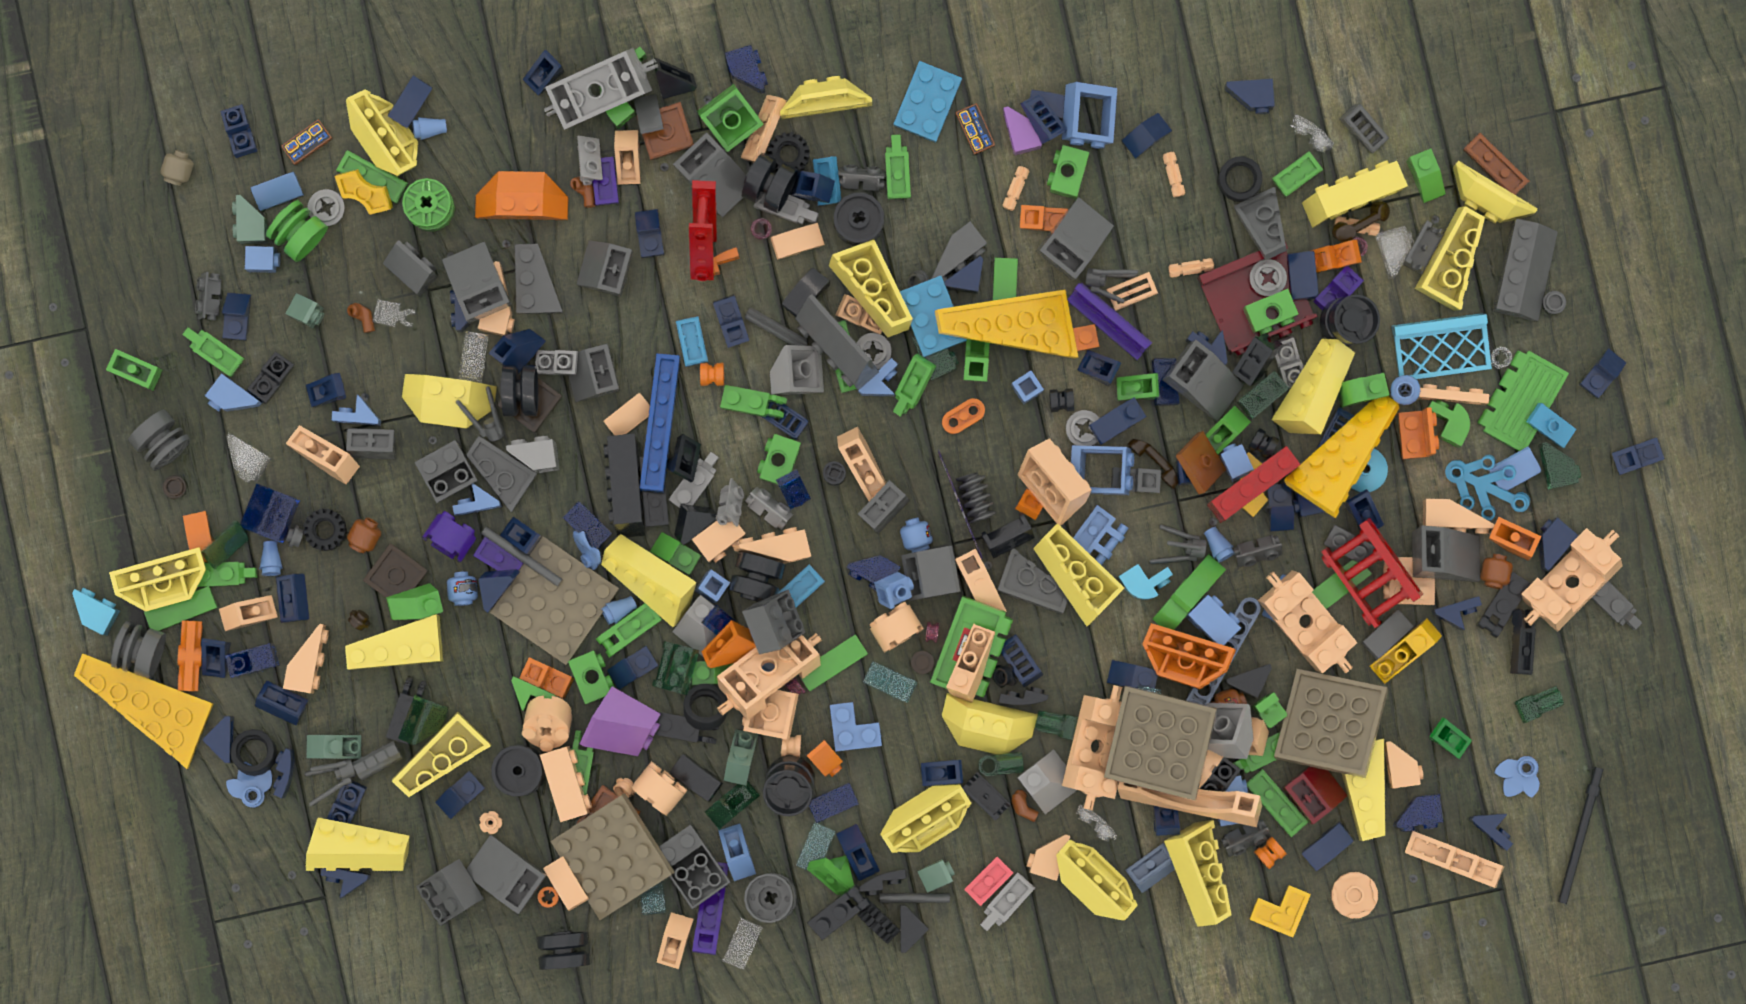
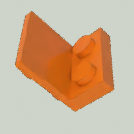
M1425 408L1422 411L1398 413L1402 459L1425 458L1436 454V450L1439 449L1438 436H1434L1433 426H1437L1436 413H1432V408Z

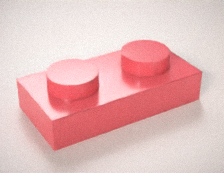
M996 857L964 890L981 906L1013 872Z

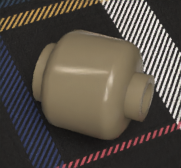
M175 150L174 154L168 153L165 155L160 170L164 181L178 186L189 181L194 163L188 158V153Z

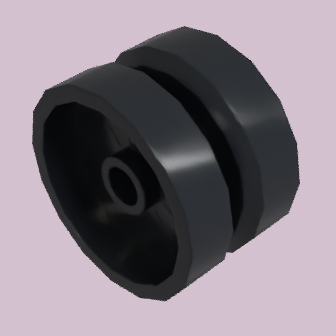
M852 193L845 196L837 204L834 211V228L838 237L851 246H857L873 239L876 241L884 228V211L880 203L873 196L866 193ZM862 217L864 221L856 224L855 218Z
M503 365L500 397L504 417L517 416L520 402L524 416H537L539 387L536 365H524L521 369L520 380L518 369L515 365Z
M526 745L509 746L501 750L494 758L491 767L492 779L496 787L504 794L513 797L528 796L538 791L546 778L540 757L541 754L535 748ZM518 766L522 769L521 774L515 773V769H518Z
M560 931L552 932L549 935L537 936L538 949L553 951V953L543 954L538 958L539 970L590 965L589 952L575 951V948L584 947L589 944L588 932Z

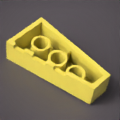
M1388 160L1375 165L1376 169L1372 171L1365 168L1356 172V177L1349 179L1348 176L1336 180V185L1329 187L1328 184H1324L1315 188L1316 193L1302 202L1312 228L1320 225L1328 218L1333 220L1347 213L1349 209L1351 211L1357 210L1369 204L1368 202L1370 201L1371 203L1406 188L1408 185L1398 162L1395 161L1389 164Z
M1466 206L1457 209L1415 287L1416 290L1453 311L1462 309V301L1467 290L1470 270L1474 263L1473 258L1476 247H1478L1485 219L1484 216Z
M874 239L832 254L829 267L887 337L909 330L913 319Z
M1321 339L1271 420L1288 433L1322 434L1355 352L1338 339Z
M622 534L605 549L601 565L669 625L674 627L690 608L696 582Z
M1377 739L1374 744L1366 778L1342 773L1359 841L1385 836L1384 739Z

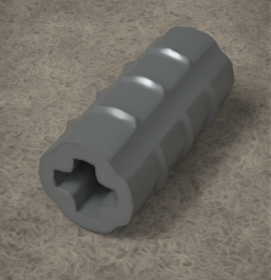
M392 741L364 757L362 756L360 759L352 762L360 780L363 781L381 770L383 771L385 768L394 765L402 760L403 757L396 743Z

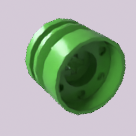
M428 178L417 180L409 185L405 191L402 201L404 213L419 229L429 232L441 230L454 217V199L446 187L437 180ZM425 199L431 202L432 206L430 208L424 205L423 201Z
M299 200L292 202L275 217L266 232V236L269 239H275L274 243L277 246L288 241L284 252L295 262L306 257L321 241L328 230V226L317 216L306 221L310 210L307 207L302 209L303 204Z

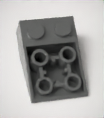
M707 132L673 164L674 168L691 186L692 180L716 181L717 213L722 218L743 198L741 194L746 174Z
M1077 197L1035 252L1070 280H1075L1090 262L1114 225Z
M485 241L442 259L459 305L469 324L512 306Z
M1196 339L1187 344L1162 379L1216 422L1243 387L1242 382L1222 361Z
M1421 525L1412 532L1413 577L1480 582L1479 536L1445 527Z
M692 824L659 846L675 872L669 877L692 909L730 883L721 866Z
M492 835L488 837L466 869L474 882L517 914L524 910L547 877L545 872Z

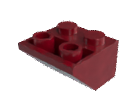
M1310 766L1282 787L1308 822L1313 825L1348 796L1328 770Z

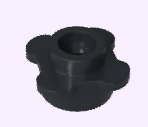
M1009 663L1005 666L996 665L993 672V680L1000 688L1005 687V685L1014 686L1016 684L1013 666Z

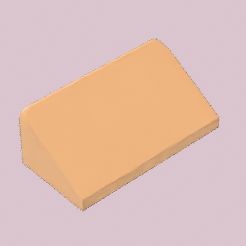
M638 393L603 422L614 435L628 434L649 417L650 405Z

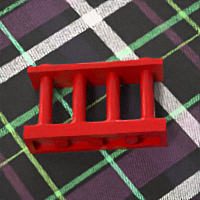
M692 180L693 223H689L690 277L692 280L714 281L713 242H717L716 181Z
M1369 518L1359 525L1361 527L1360 534L1333 552L1329 547H1326L1321 552L1325 565L1328 568L1332 567L1364 612L1362 617L1369 626L1373 625L1376 628L1382 623L1378 618L1404 599H1411L1415 602L1423 596V593ZM1364 541H1370L1375 547L1373 553L1345 571L1338 559ZM1378 560H1384L1389 567L1386 569L1387 572L1361 590H1358L1351 579ZM1393 579L1395 581L1397 579L1402 586L1400 588L1401 591L1372 610L1365 598Z

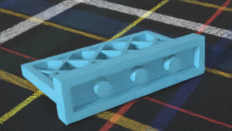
M1479 313L1391 325L1392 335H1394L1398 376L1404 375L1403 366L1408 359L1419 366L1412 375H1409L1415 379L1492 369L1487 333V314ZM1481 329L1482 339L1476 345L1467 336L1472 330ZM1459 331H1466V333L1463 335ZM1452 332L1462 337L1454 348L1444 341L1448 334ZM1437 334H1444L1441 338L1437 336ZM1430 335L1439 340L1431 351L1421 344L1425 337ZM1415 337H1421L1419 341L1414 339ZM1409 338L1416 344L1409 354H1406L1401 350L1400 339ZM1464 340L1475 347L1467 358L1456 351ZM1441 343L1452 350L1444 361L1434 354ZM1419 346L1429 353L1421 364L1411 357ZM1477 350L1484 354L1485 365L1476 366L1469 361ZM1454 353L1464 359L1461 366L1456 369L1446 364ZM1431 356L1442 363L1434 372H1430L1424 367ZM1467 363L1471 365L1470 367H1464ZM1446 366L1449 370H1442V368ZM1421 369H1423V370H1424L1425 372H1427V373H1419V372H1420Z

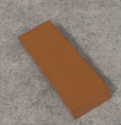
M1481 133L1463 149L1499 186L1514 195L1529 182Z

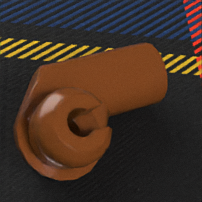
M574 177L570 182V186L583 196L584 207H596L593 185H583L580 177Z
M359 303L348 306V315L362 321L364 333L375 331L370 309Z
M1016 790L1011 799L1015 813L1035 822L1039 812L1027 806L1025 799L1027 794L1025 791Z

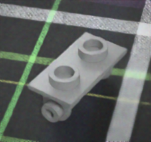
M577 136L580 181L583 182V185H591L594 179L602 181L599 139Z
M730 478L729 485L724 486L720 491V507H718L716 520L720 525L733 522L738 527L744 492L733 478Z
M756 487L745 500L748 504L747 507L759 516L766 510L768 514L764 520L776 529L780 528L782 530L787 521L794 515L785 504L778 503L763 488Z

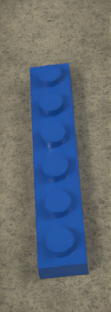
M656 354L640 481L641 491L664 493L680 366V356Z

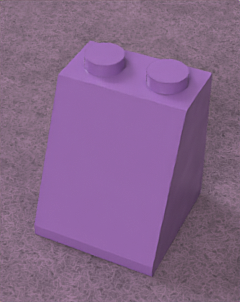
M611 687L592 716L580 745L638 756L642 749L647 750L653 740L651 736L654 737L660 726L657 723L660 713L618 689Z

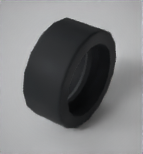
M1245 156L1227 160L1221 167L1218 175V186L1222 194L1236 202L1245 201L1255 196L1263 181L1259 165L1254 160ZM1235 166H1245L1253 174V185L1245 192L1233 191L1227 184V174Z
M699 684L692 687L684 698V716L686 721L693 728L699 730H712L719 727L724 722L727 713L722 716L718 711L714 716L700 717L693 713L692 703L700 697H711L720 706L727 701L725 694L719 687L712 684Z
M251 729L237 735L232 742L230 754L233 763L241 772L246 775L257 776L266 773L272 768L277 757V750L269 735L261 730ZM249 740H260L267 747L266 758L255 766L245 764L240 756L242 746Z

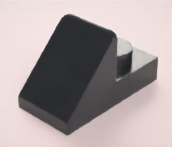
M681 434L677 437L674 456L668 460L667 468L687 481L693 482L701 444Z

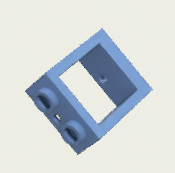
M1080 82L1066 84L1063 125L1067 131L1062 133V140H1068L1071 145L1077 146L1088 143L1091 144V148L1102 149L1104 145L1112 144L1114 140L1117 88ZM1080 96L1103 100L1100 135L1078 132Z
M1072 445L1071 463L1084 480L1086 454L1122 455L1121 488L1090 487L1092 489L1090 494L1129 495V490L1133 489V476H1130V468L1134 466V453H1131L1130 448Z

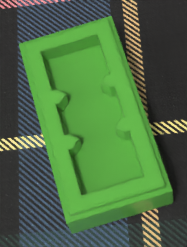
M1309 151L1273 177L1272 181L1286 198L1323 171V169Z

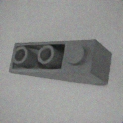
M971 221L951 236L931 279L942 276L945 282L949 279L947 276L953 271L957 273L967 266L966 261L971 257L976 259L986 252L984 248L987 246V242Z

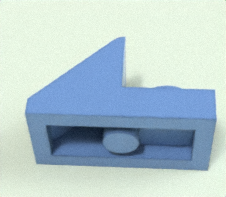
M891 358L879 370L877 375L858 390V393L861 396H894V393L883 381L886 379L889 382L898 373L895 370L898 364Z
M357 395L356 413H353L351 408H339V412L332 411L333 422L381 426V420L359 395Z
M472 484L475 501L472 502L471 498L457 501L458 505L452 506L454 515L460 516L502 507V504L487 492Z

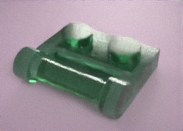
M664 641L662 646L664 648L656 680L653 679L652 686L687 695L699 650ZM673 651H675L674 657H673V661H672V664H671V668H670V672H669V675H668L667 683H666V682H665V679H666V675H667V672H668L669 664H670V661H671L672 653H673Z

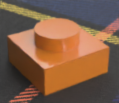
M1095 324L1073 328L1077 352L1099 348Z
M1026 488L1015 509L1036 520L1043 506L1032 492Z

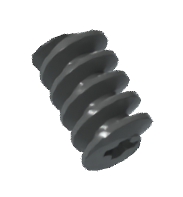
M978 472L956 479L957 482H964L958 488L960 491H966L961 496V499L969 500L964 504V508L971 509L966 516L974 518L969 524L988 519L996 514V511L988 510L993 505V502H988L985 499L991 496V494L983 492L988 487V484L980 483L986 477L985 475H978Z

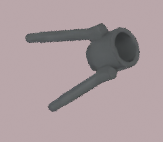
M1088 268L1086 286L1091 287V292L1099 293L1114 301L1124 303V299L1100 289V287H1105L1107 277L1135 278L1139 271Z
M489 386L486 387V392L493 417L484 421V427L479 424L460 400H456V404L478 429L481 437L487 436L489 441H496L504 437L505 431L498 417Z
M1161 524L1159 526L1160 529L1189 539L1186 543L1167 541V545L1185 548V554L1189 555L1151 559L1149 563L1197 561V558H1204L1206 540L1200 539V536L1191 535Z
M350 759L311 767V771L304 773L305 776L334 771L336 779H342L341 782L311 801L309 805H315L341 787L352 783L350 778L356 775Z

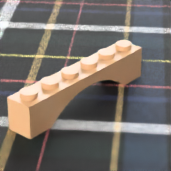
M1120 781L1118 785L1121 799L1257 827L1262 808L1259 795L1240 791L1220 792L1199 789L1196 800H1191Z

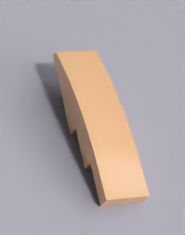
M1415 831L1412 832L1405 850L1406 854L1493 888L1497 887L1504 868L1502 865Z

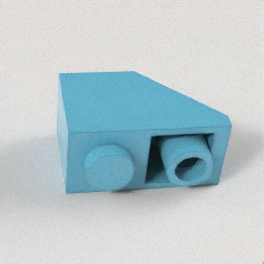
M82 588L81 591L74 589L72 594L82 625L101 635L107 636L120 612L115 609L116 604L105 598L102 601L94 598L95 593L86 588Z

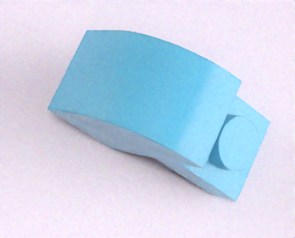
M1137 564L1117 578L1131 596L1141 600H1148L1158 596L1154 587L1157 585L1160 589L1170 583L1169 577L1173 574L1167 567L1148 579L1139 564Z

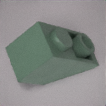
M236 195V201L232 202L233 215H236V224H233V237L237 238V242L240 244L268 243V237L266 236L268 220L241 195Z
M296 293L285 314L314 328L315 325L321 323L324 317L322 312L324 308L318 303Z
M735 730L723 781L747 785L758 734Z
M307 735V758L360 759L361 735Z
M943 859L917 871L927 893L953 882L951 876L955 875L949 861L944 863Z

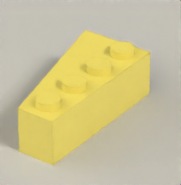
M1058 523L1033 548L1086 626L1124 589Z
M435 614L346 645L347 669L355 670L442 662L440 615Z
M457 712L392 778V782L410 797L478 753L486 750L491 746V743Z
M317 818L306 853V871H314V868H326V871H336V868H350V871H359L361 868H371L372 871H403L409 852V835Z
M1214 820L1195 822L1181 830L1180 835H1173L1164 840L1197 927L1216 925L1232 915L1226 885L1222 884L1221 879L1223 872L1222 863H1218L1217 858L1218 841L1214 840L1213 837Z

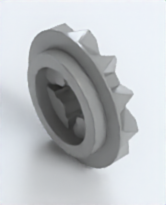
M329 189L314 193L308 202L310 218L317 216L327 226L335 225L343 218L345 206L342 197ZM321 200L326 202L328 205L334 204L332 205L333 207L330 208L332 216H330L326 212H320L321 209H323V203Z
M1271 259L1256 263L1249 275L1250 285L1256 293L1263 296H1271L1281 292L1287 281L1284 267L1279 262ZM1274 270L1272 280L1275 284L1267 282L1262 286L1264 277L1260 271L1269 274Z
M878 333L865 334L857 341V345L863 351L871 348L872 342H874L875 348L883 351L876 354L874 361H872L875 367L880 369L890 360V343L884 336Z
M1087 410L1075 412L1070 416L1066 424L1068 439L1076 446H1092L1096 444L1098 440L1094 434L1084 433L1080 438V429L1075 423L1084 425L1089 420L1090 425L1098 420L1099 417Z

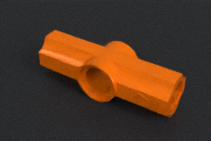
M182 620L181 644L178 647L177 661L179 666L178 690L198 691L199 669L202 666V621Z

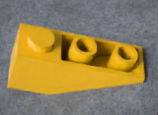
M1426 618L1384 655L1372 663L1370 668L1385 684L1436 644L1442 635Z

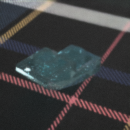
M873 661L863 683L906 703L909 702L917 685L916 681Z
M663 881L641 894L643 915L666 912Z

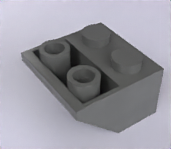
M398 240L383 264L420 297L437 279L438 276L434 273L436 268L425 257L420 260L417 257L420 253L407 241L403 244Z
M589 240L576 285L622 297L633 257L632 249Z
M608 344L578 352L577 374L569 375L575 402L620 391Z
M456 440L414 462L436 503L478 481L465 453Z
M952 546L901 555L904 574L912 580L914 589L911 590L912 597L909 598V601L960 592Z
M789 590L756 602L742 611L759 654L780 650L806 633Z
M460 859L439 870L416 886L440 926L484 899Z

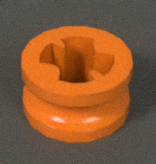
M547 886L539 891L538 901L542 906L550 908L558 903L559 895L554 887ZM546 890H549V893L553 892L555 895L552 898L553 902L548 904V901L545 903L542 899L545 896L544 892Z

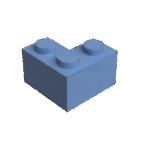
M1207 595L1191 609L1186 618L1212 642L1225 645L1241 629L1238 625L1240 621L1233 613L1227 614L1221 608L1223 603L1216 596L1210 597Z
M853 702L830 705L835 752L882 746L879 723L856 725Z

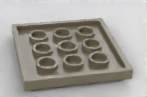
M542 536L529 556L561 577L563 580L557 587L523 564L518 576L501 598H499L490 613L567 665L603 613L601 608L606 606L605 603L612 601L619 588L590 568H586L583 563Z
M1297 669L1286 709L1287 717L1283 720L1274 758L1366 778L1388 688Z
M1125 686L1104 777L1196 800L1218 708Z
M625 793L550 841L560 858L562 856L565 858L571 871L589 898L587 901L599 920L675 873Z

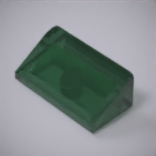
M234 521L201 550L202 556L215 570L249 538L240 523Z

